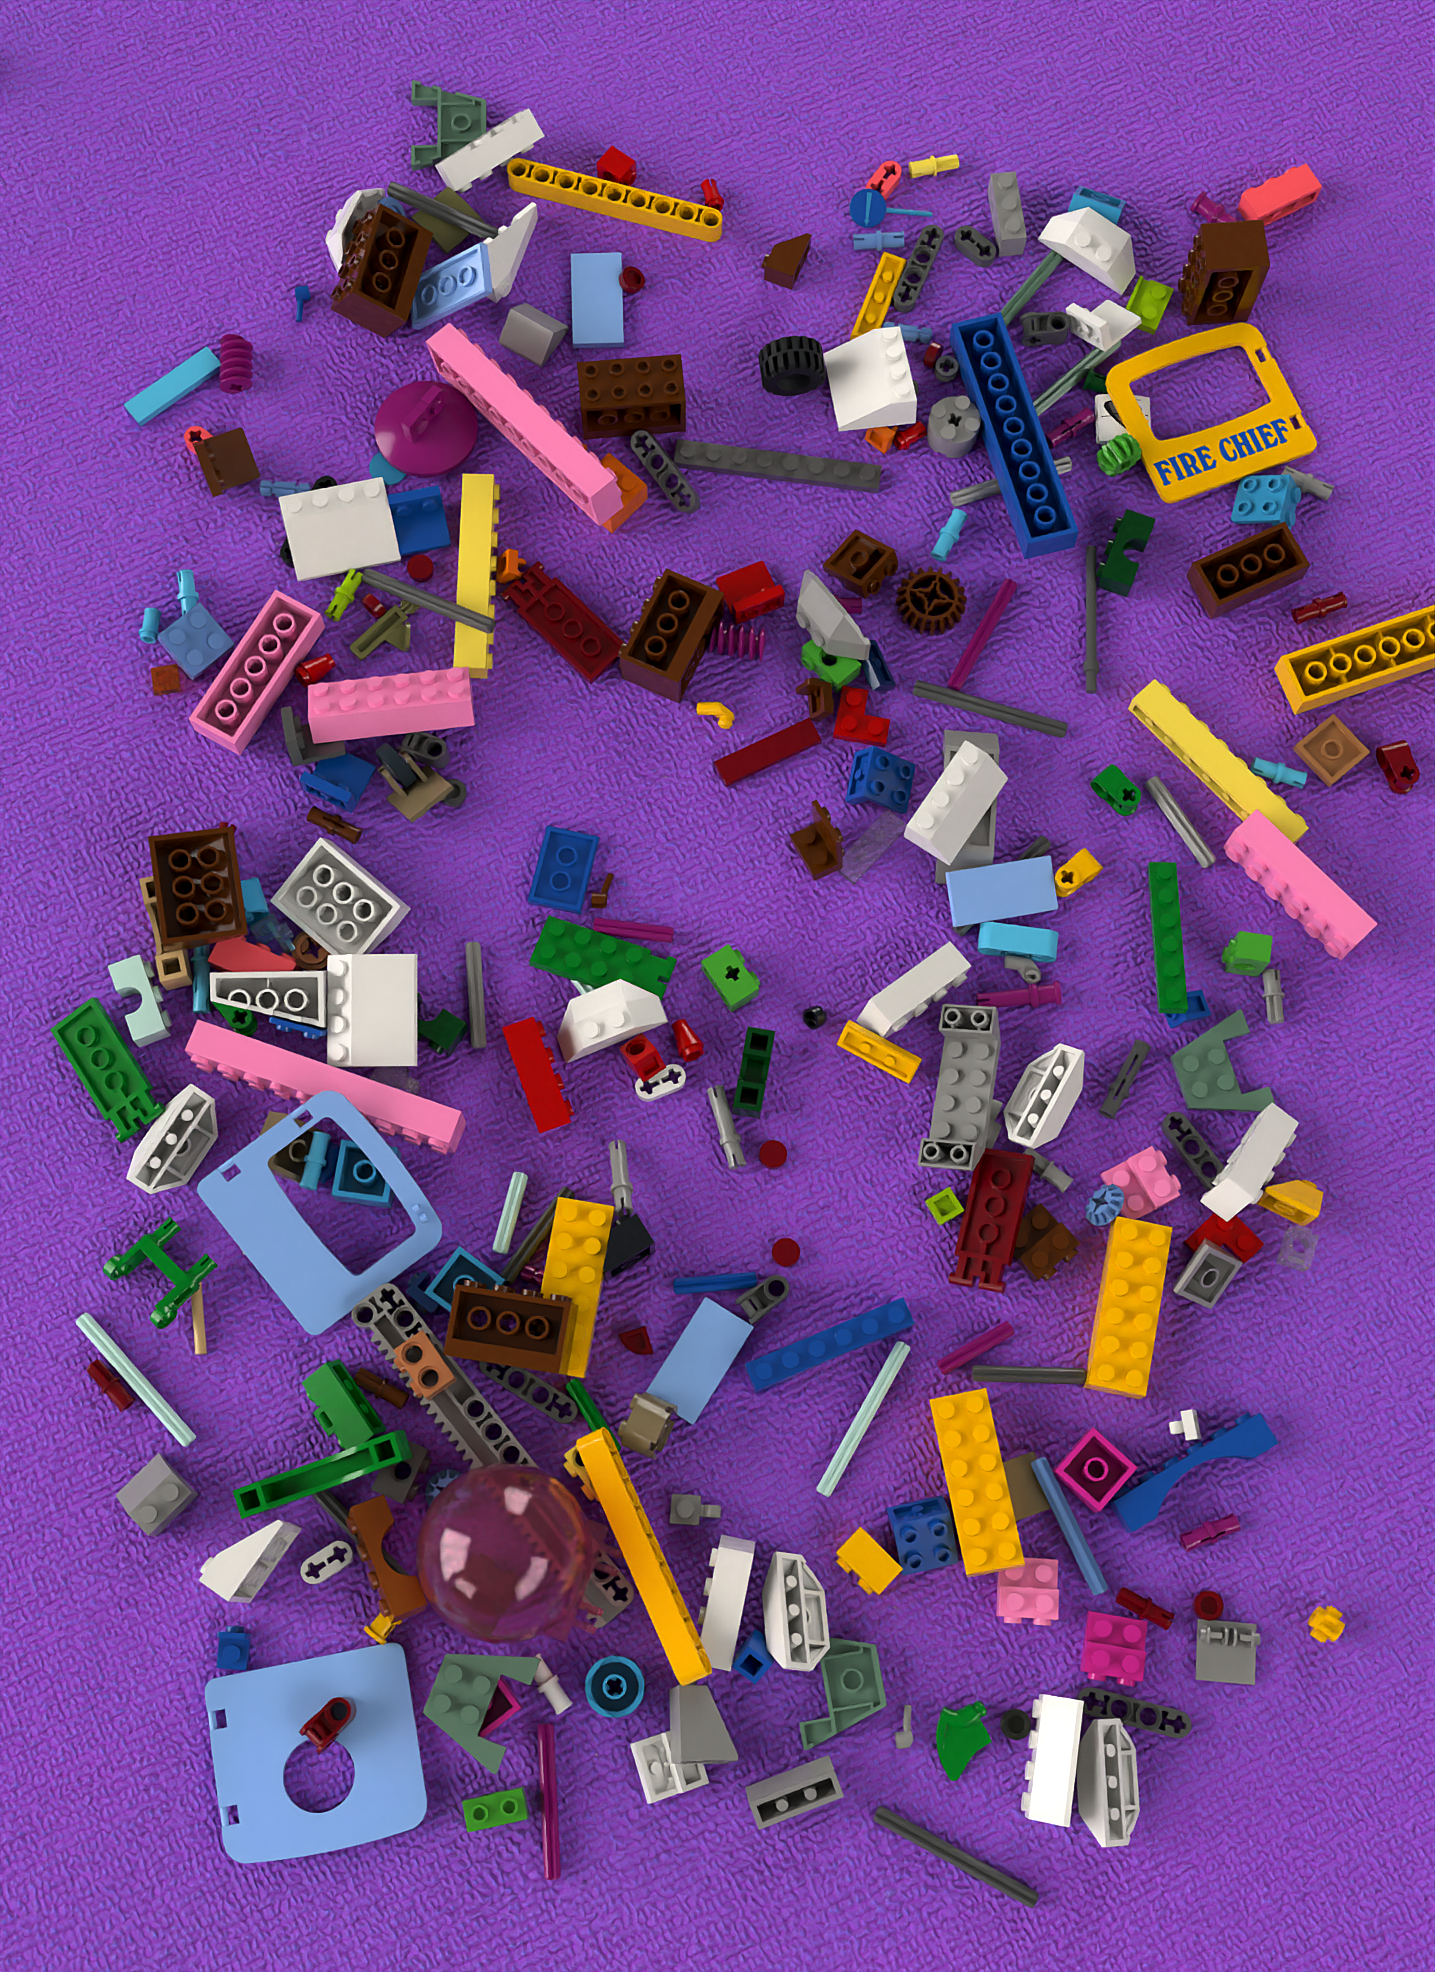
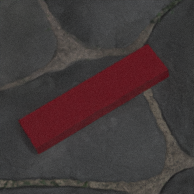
M809 717L714 761V765L723 783L728 787L820 744L822 739Z

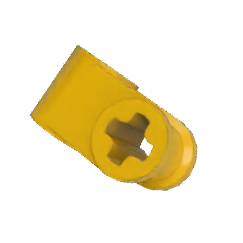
M1086 848L1076 853L1056 872L1054 877L1056 896H1070L1103 870L1101 864Z

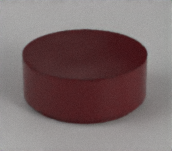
M629 266L620 273L619 284L627 293L636 294L644 287L645 278L639 269Z
M937 342L930 344L923 359L924 366L930 369L935 368L937 360L943 353L944 346Z
M415 555L408 561L407 570L412 580L426 582L432 578L434 566L428 556Z
M368 593L362 599V605L374 618L380 619L387 613L381 602L372 594Z
M777 1140L765 1142L759 1151L760 1162L768 1169L782 1167L787 1159L786 1147Z
M790 1238L779 1239L772 1248V1258L781 1267L787 1268L795 1265L800 1257L799 1245Z
M1202 1591L1194 1597L1192 1606L1198 1618L1213 1621L1222 1615L1224 1603L1216 1592Z

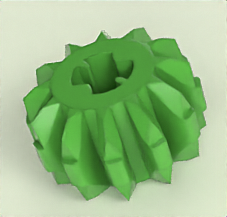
M1124 433L1121 436L1116 435L1114 439L1102 445V449L1097 453L1096 460L1106 475L1114 477L1122 475L1124 471L1136 465V461L1141 458L1142 450L1132 435Z

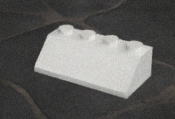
M965 740L907 824L904 837L950 866L1008 781V777L989 754Z
M1039 1694V1700L1034 1699L1032 1717L1036 1718L1035 1730L1030 1731L1028 1744L1029 1748L1033 1749L1032 1760L1027 1761L1025 1767V1779L1029 1780L1028 1792H1023L1021 1800V1811H1025V1817L1028 1819L1070 1827L1084 1701Z

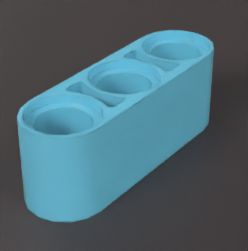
M983 922L980 924L977 951L991 956L1005 957L1006 955L1030 958L1036 962L1051 963L1056 961L1059 933L1049 929Z

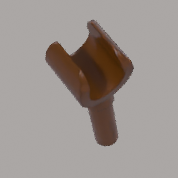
M612 873L607 874L601 892H592V908L603 909L607 906L608 891L614 877Z

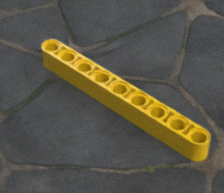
M522 158L512 159L507 165L510 188L522 194L706 242H715L722 236V214L717 209Z
M602 1427L579 1438L576 1441L578 1452L677 1680L682 1686H686L712 1673L710 1660L611 1434L605 1427Z

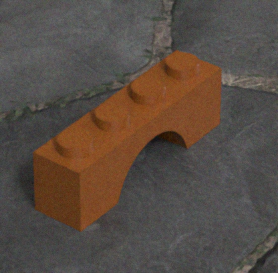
M384 1494L350 1507L349 1517L346 1518L347 1527L351 1535L356 1534L359 1542L357 1552L362 1562L366 1561L370 1570L367 1573L368 1580L372 1589H377L381 1600L378 1601L383 1617H388L390 1623L393 1624L424 1611L428 1603L417 1576H406L395 1572L383 1558L381 1550L382 1539L392 1529L395 1522Z

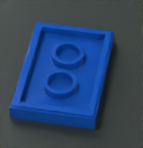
M547 825L528 897V904L581 915L600 837Z

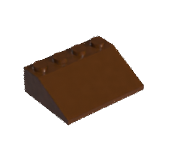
M233 826L148 836L164 952L192 949L248 935Z

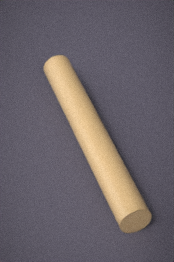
M200 1282L199 1290L191 1296L195 1355L207 1354L202 1282Z

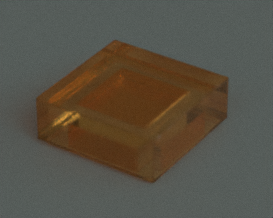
M177 664L151 668L155 696L182 692L180 672Z

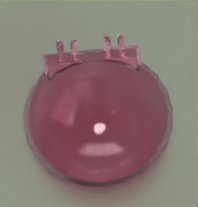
M516 1462L483 1465L470 1469L449 1482L430 1504L421 1521L416 1540V1569L422 1591L434 1612L454 1630L470 1639L490 1644H517L542 1635H547L566 1643L572 1626L595 1634L597 1628L593 1624L575 1619L577 1612L580 1608L594 1616H602L603 1609L583 1602L582 1599L594 1569L615 1577L617 1576L618 1570L615 1567L597 1562L600 1552H605L617 1559H623L624 1556L621 1550L604 1544L609 1527L588 1519L575 1495L563 1483L537 1467Z

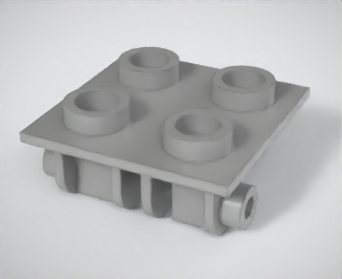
M1197 1619L1195 1680L1255 1685L1256 1645H1260V1633H1256L1257 1624Z

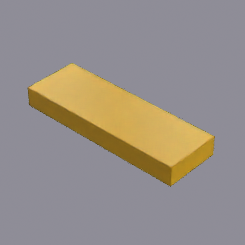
M848 1020L836 1044L910 1084L922 1061L918 1056L851 1020Z

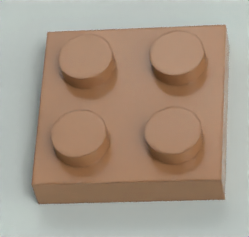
M1332 714L1293 747L1296 754L1328 787H1331L1370 753L1335 714Z

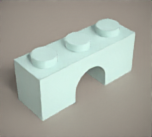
M140 954L108 965L115 989L122 998L132 994L142 995L140 1008L131 1014L125 1015L132 1039L139 1048L171 1036L168 1027L172 1026V1022L167 1010L162 1011L160 1002L164 1000L158 985H153L151 977H154L155 973L150 961L145 962Z

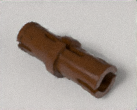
M313 806L307 815L308 822L326 829L327 833L332 836L336 834L353 844H356L362 835V828L342 820V817L337 814L333 816L316 806Z

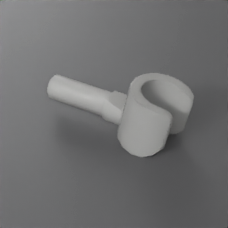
M904 1705V1731L895 1732L897 1749L909 1748L913 1742L910 1725L911 1705Z

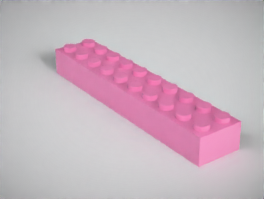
M448 323L426 341L437 372L454 388L463 393L490 423L598 526H601L623 508L620 497L622 492L616 484L618 478L609 467L605 469L593 452L590 451L588 453L576 436L571 437L559 420L554 421L542 404L538 406L526 389L521 390L510 374L505 375L493 358L489 360L477 343L473 345L461 328L457 330L452 324Z
M197 1020L185 1048V1051L191 1057V1061L196 1063V1067L208 1073H212L213 1070L223 1073L222 1077L234 1082H238L239 1079L249 1082L248 1086L256 1090L264 1091L265 1088L275 1091L274 1095L282 1099L290 1100V1097L301 1100V1105L322 1091L333 1090L339 1092L359 1110L371 1125L378 1127L380 1133L394 1137L395 1133L405 1137L404 1140L417 1146H420L421 1142L431 1146L430 1149L442 1155H446L447 1152L455 1154L466 1126L462 1111L201 1020Z

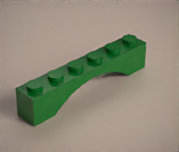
M394 1431L324 1459L233 1490V1494L241 1519L406 1461L413 1458L405 1431Z

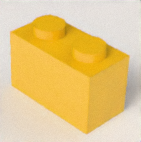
M861 1527L835 1552L839 1557L835 1562L847 1574L853 1571L860 1578L857 1584L868 1595L872 1592L879 1595L903 1570Z

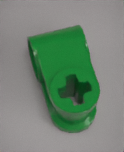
M1110 764L1090 782L1093 791L1100 798L1104 799L1119 815L1130 816L1137 810L1138 803L1141 800V791L1117 766Z
M212 1001L234 1032L250 1037L257 1031V1019L249 1009ZM245 1019L246 1022L241 1025L240 1021Z

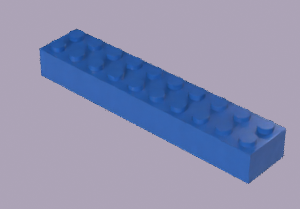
M1001 312L951 324L949 343L958 362V369L968 398L980 413V432L1024 559L1075 547L1079 531Z

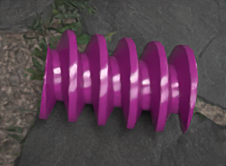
M236 334L222 336L220 339L221 391L235 394L252 388V381L250 379L253 373L250 370L253 368V363L251 362L253 359V354L251 353L253 345Z
M719 621L712 632L709 652L712 653L717 646L718 654L720 655L727 648L728 654L731 657L738 650L739 658L743 659L748 652L750 660L753 661L757 654H759L760 662H762L766 644L765 630L761 628L758 635H755L754 627L751 626L749 631L745 633L744 625H740L738 630L734 631L733 623L730 622L727 629H724L723 621Z

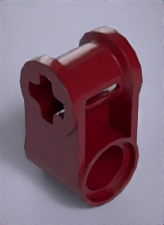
M1400 740L1376 749L1377 762L1383 770L1390 789L1400 795L1408 793L1420 776L1408 743L1405 740Z
M347 1697L331 1699L300 1729V1735H306L317 1747L316 1752L319 1755L332 1745L339 1734L355 1718L357 1709L354 1701ZM339 1702L344 1703L347 1707V1715L342 1720L336 1718L334 1714L335 1706Z

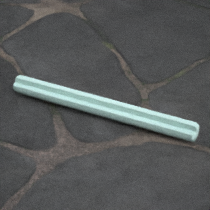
M88 1313L82 1314L76 1320L78 1327L180 1444L185 1447L190 1445L195 1440L196 1435L94 1318Z
M897 1341L817 1486V1491L822 1495L829 1497L836 1487L910 1351V1346L906 1343Z

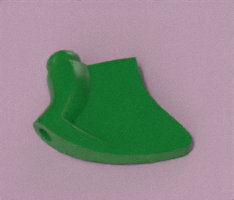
M979 1700L973 1705L968 1704L958 1710L943 1707L936 1725L937 1752L942 1766L951 1781H956L960 1777L969 1760L978 1750L992 1742L980 1720L981 1717L987 1714V1710Z

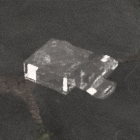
M405 1066L376 1067L370 1080L396 1089L400 1087L416 1096L422 1087L417 1080L406 1076L409 1069Z

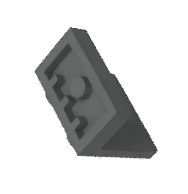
M291 706L281 708L285 742L293 767L346 754L344 740L314 744L309 724L302 725L300 716H294Z

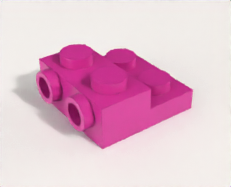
M1087 1611L1080 1671L1088 1673L1087 1679L1105 1682L1106 1676L1116 1677L1117 1684L1135 1687V1681L1143 1682L1146 1658L1144 1648L1148 1621Z

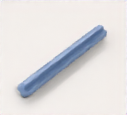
M1041 1457L1031 1463L1033 1472L1092 1594L1098 1595L1108 1589V1585L1047 1458Z

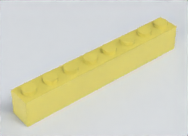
M463 474L456 604L495 620V604H491V596H496V580H492V572H497V556H493V548H498V532H494V524H499V508H495V500H500V484L495 483L494 474ZM456 621L453 668L469 667L470 678L488 679V669H493V653H489V645H494V630L492 633L487 634Z
M1154 679L1132 699L1128 710L1243 822L1258 809L1293 844L1303 837L1309 829L1305 820L1299 814L1293 813L1286 806V802L1281 796L1271 792L1267 788L1266 782L1261 777L1255 776L1248 769L1244 760L1235 757L1223 740L1217 739L1209 732L1208 726L1203 721L1197 720L1190 713V709L1186 704L1178 702L1171 695V691L1166 685L1160 684Z

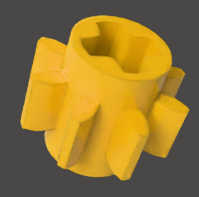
M1332 1605L1327 1606L1325 1609L1318 1606L1307 1622L1313 1628L1310 1635L1321 1643H1325L1327 1639L1334 1642L1345 1627V1623L1339 1620L1343 1613Z

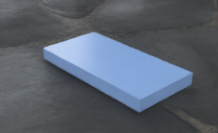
M480 242L421 273L410 309L412 328L420 330L493 293L487 244Z
M621 252L571 254L573 348L624 347L622 287L619 284V275L622 272Z
M1051 855L945 872L953 927L1058 909Z
M705 1297L646 1392L677 1405L678 1412L675 1415L694 1425L754 1327Z

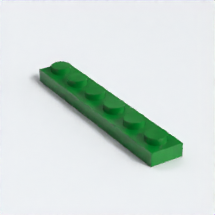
M1149 862L1147 870L1158 1013L1186 1014L1188 1003L1176 862Z

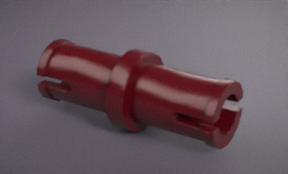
M1341 591L1323 599L1315 598L1312 603L1292 609L1291 614L1296 625H1300L1317 617L1319 619L1325 618L1328 613L1347 608L1348 603L1345 594Z

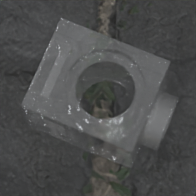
M1295 1225V1227H1290L1285 1231L1276 1263L1302 1272L1306 1271L1311 1266L1319 1236L1313 1234L1312 1230L1305 1226ZM1294 1240H1298L1303 1244V1253H1298L1294 1250Z

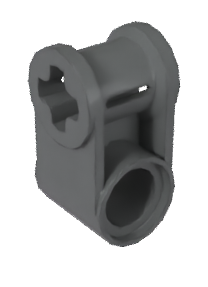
M1061 311L1028 312L1020 317V324L1023 326L1022 344L1030 347L1062 344L1068 336L1069 316Z
M423 731L406 733L401 746L396 748L398 754L403 749L413 761L435 769L445 767L450 760V754L445 742L441 738ZM437 749L442 750L440 755L435 757L430 756L432 751Z
M773 1275L735 1300V1303L741 1305L749 1316V1323L751 1325L764 1318L772 1309L788 1298V1281L780 1275ZM778 1282L784 1286L785 1291L781 1296L775 1297L769 1293L768 1288L772 1283ZM749 1301H751V1302L753 1303V1305L756 1307L757 1311L753 1308V1306L750 1304Z

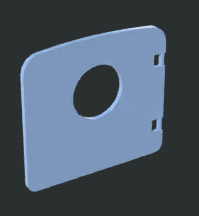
M386 1643L384 1646L376 1645L214 1678L206 1684L205 1700L209 1718V1732L218 1805L221 1815L223 1844L226 1852L233 1860L246 1864L330 1852L399 1834L417 1827L423 1821L427 1812L428 1800L406 1653L400 1644ZM347 1697L353 1700L356 1705V1716L335 1741L342 1744L352 1757L355 1767L353 1787L347 1798L336 1808L322 1813L306 1811L298 1807L287 1793L284 1783L286 1763L292 1752L299 1745L309 1740L306 1735L301 1736L299 1733L305 1723L317 1714L331 1699ZM339 1702L334 1709V1714L339 1720H342L347 1715V1707L342 1702ZM225 1709L227 1727L217 1729L215 1711ZM237 1805L239 1823L229 1825L227 1807Z

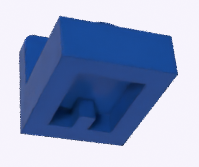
M1202 990L1187 992L1188 1010L1186 1014L1164 1013L1171 1029L1177 1028L1186 1022L1206 1019L1211 1015Z
M226 1626V1632L217 1631L219 1647L216 1668L248 1670L252 1633H244V1627Z

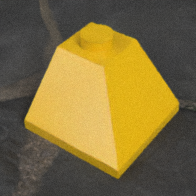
M1294 1180L1266 1187L1261 1198L1255 1203L1304 1227L1318 1218L1324 1192L1318 1190L1317 1185L1308 1180Z

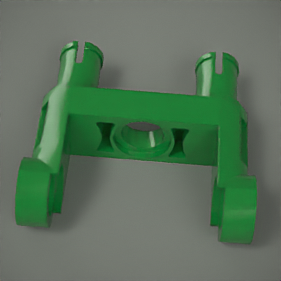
M168 1217L152 1234H144L126 1253L117 1254L110 1258L103 1267V1273L110 1280L114 1281L123 1275L127 1276L148 1257L173 1282L175 1287L155 1305L156 1309L150 1316V1321L158 1329H163L174 1321L179 1307L199 1290V1283L218 1267L205 1253L188 1271H182L163 1252V1246L182 1230L171 1217Z

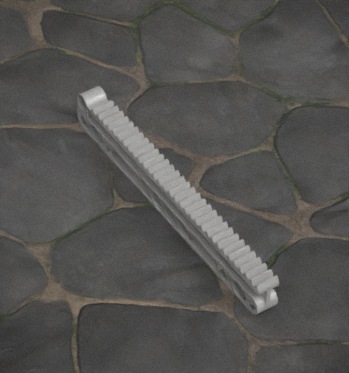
M382 1284L357 1303L352 1310L354 1323L363 1330H372L374 1332L371 1341L376 1346L380 1345L378 1347L379 1352L382 1354L387 1353L385 1359L389 1363H393V1359L397 1357L393 1350L414 1336L413 1333L417 1330L419 1332L423 1330L428 1338L430 1337V1341L457 1381L429 1401L424 1395L421 1396V1406L424 1408L430 1407L427 1411L428 1415L431 1417L437 1416L434 1420L435 1424L438 1426L444 1425L441 1431L445 1435L451 1434L448 1439L450 1443H458L455 1448L456 1451L459 1453L466 1452L463 1460L465 1462L473 1461L470 1469L472 1471L480 1470L477 1478L481 1481L487 1479L484 1487L488 1490L495 1488L491 1496L494 1499L502 1497L498 1505L501 1508L509 1506L506 1515L508 1517L516 1515L513 1524L516 1527L524 1525L520 1533L523 1536L531 1534L527 1542L530 1545L538 1543L535 1552L537 1554L546 1553L542 1559L543 1563L553 1562L549 1569L550 1572L560 1571L557 1581H568L564 1590H575L571 1599L573 1601L582 1599L579 1609H590L586 1618L588 1620L597 1618L593 1627L598 1629L608 1624V1622L629 1606L634 1599V1589L452 1356L443 1355L444 1346L401 1291L393 1284ZM388 1292L393 1295V1299L399 1305L396 1310L389 1302L385 1301V1293ZM365 1309L372 1310L373 1318L371 1321L361 1323L359 1320L360 1313ZM405 1313L412 1314L414 1318L413 1323L408 1327H401L399 1324L400 1317ZM413 1348L408 1353V1361L412 1363L418 1362L422 1357V1350L420 1348ZM394 1363L392 1365L393 1370H395L396 1372H400V1370ZM428 1372L424 1377L425 1386H434L439 1379L438 1373ZM400 1373V1379L403 1381L408 1380L406 1386L413 1390L409 1385L413 1381L409 1373ZM414 1392V1393H413L414 1397H416L417 1399H420V1398H418V1396H417V1395L415 1394V1392ZM475 1402H480L484 1405V1412L479 1417H471L469 1414V1408ZM492 1425H499L502 1428V1434L497 1440H490L487 1437V1430ZM512 1447L519 1449V1459L514 1463L506 1462L504 1455L507 1449ZM528 1470L536 1471L538 1474V1480L532 1486H526L522 1482L523 1474ZM581 1540L585 1543L589 1540L592 1544L589 1549L594 1556H596L598 1551L602 1554L601 1557L594 1559L589 1567L585 1564V1562L590 1560L584 1552L580 1554L577 1552L580 1548L578 1542ZM605 1562L610 1565L611 1573L608 1578L601 1580L596 1577L594 1570L597 1564ZM616 1575L620 1577V1580L615 1582L619 1588L624 1589L627 1587L629 1590L626 1593L628 1599L625 1602L614 1600L613 1597L616 1595V1592L611 1586L607 1591L603 1587V1585L610 1583Z

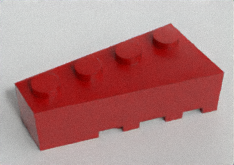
M533 1016L502 1027L503 1035L506 1038L539 1134L571 1123L570 1116L574 1115L569 1099L564 1101L560 1090L565 1089L560 1073L554 1074L551 1064L555 1063L551 1048L544 1047L542 1037L546 1036L541 1020L535 1022Z

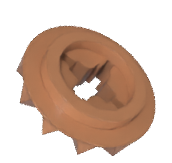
M302 931L292 943V957L296 959V963L300 968L309 971L323 970L327 966L328 955L332 954L321 946V949L318 950V959L312 954L307 955V952L310 951L309 941L316 947L321 945L305 931Z

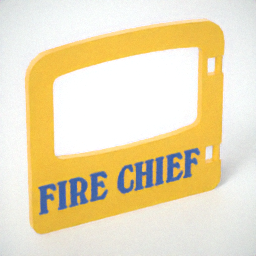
M1235 323L1164 344L1115 365L1106 377L1105 385L1107 386V392L1128 434L1132 435L1139 443V447L1142 450L1141 460L1160 498L1169 504L1309 455L1317 446L1316 438L1309 425L1306 424L1301 414L1302 411L1275 359L1272 358L1262 334L1251 324ZM1235 346L1243 347L1270 397V403L1243 416L1199 432L1163 441L1156 439L1130 389V383L1162 368L1202 354ZM1259 350L1262 351L1266 361L1261 363L1255 353ZM1296 417L1301 428L1295 430L1290 418Z

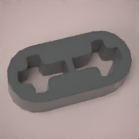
M961 226L956 230L954 245L957 250L979 267L985 268L993 264L996 255V248L993 243L971 226ZM961 237H963V238L970 237V241L967 240V239L964 240V241H962V240H961ZM980 252L983 254L988 252L989 255L980 256Z

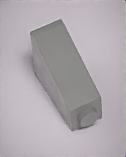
M697 1681L686 1686H682L679 1683L678 1686L669 1689L671 1764H729L738 1761L737 1751L708 1686L697 1685Z

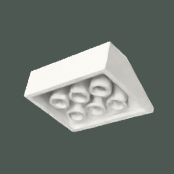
M900 326L871 330L823 354L839 431L916 423L917 398Z
M382 477L278 497L298 582L349 572L350 569L360 570L401 561Z
M321 837L270 900L271 903L332 955L369 954L398 926L411 909L333 841Z
M417 954L328 955L327 1065L336 1068L417 1066Z
M282 1520L271 1523L218 1553L215 1558L209 1557L200 1570L203 1575L199 1581L228 1602L251 1603L302 1528Z

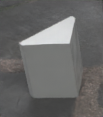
M524 303L510 309L499 344L542 368L568 332L569 327L533 306Z
M1205 1238L1174 1282L1173 1291L1212 1309L1243 1263Z

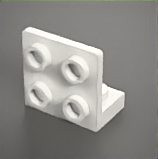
M1110 300L1104 301L1092 312L1075 303L1066 308V313L1070 318L1071 332L1104 352L1142 323L1141 317Z

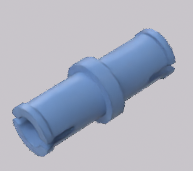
M876 230V233L853 234L854 251L864 249L882 251V248H904V231L881 233V230Z

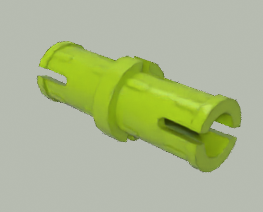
M350 569L342 585L336 588L334 591L335 596L324 612L330 619L334 616L333 621L339 622L348 604L352 603L355 599L354 594L362 582L363 575L359 571L355 575V569Z

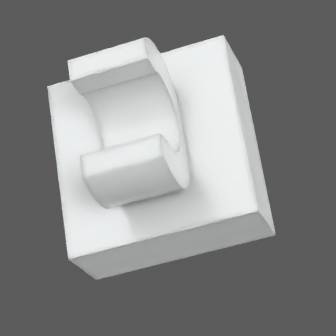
M1196 1410L1180 1411L1182 1420L1169 1422L1171 1434L1185 1433L1187 1441L1202 1439Z

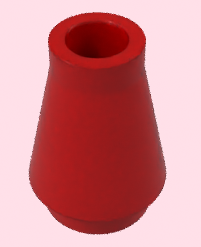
M326 653L323 656L299 663L298 668L294 669V673L300 684L307 688L308 685L316 684L331 669L336 667V664L330 654Z
M680 1019L671 1025L679 1057L683 1058L685 1062L700 1058L704 1054V1044L688 1025L686 1019Z

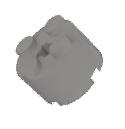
M963 395L947 397L932 406L926 438L929 446L936 453L940 452L949 458H958L968 454L975 445L980 429L981 417L978 409L970 402L968 397Z

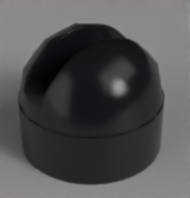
M811 1006L803 1012V1020L810 1029L814 1030L821 1027L827 1020V1013L822 1010L821 1006Z

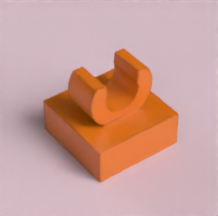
M895 425L892 429L887 426L868 428L864 439L885 454L891 448L898 427Z
M509 548L497 557L496 582L506 584L512 579L522 580L521 575L523 573L518 571V567L522 568L526 565V560L518 558L517 550Z

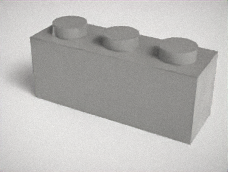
M1016 171L991 174L987 193L998 257L1023 255L1027 235Z
M829 1755L745 1787L748 1802L759 1830L844 1797Z

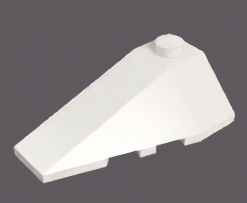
M533 202L514 216L511 226L507 228L503 225L499 228V235L495 239L488 237L483 242L488 246L493 293L486 297L495 303L509 294L537 223V206Z

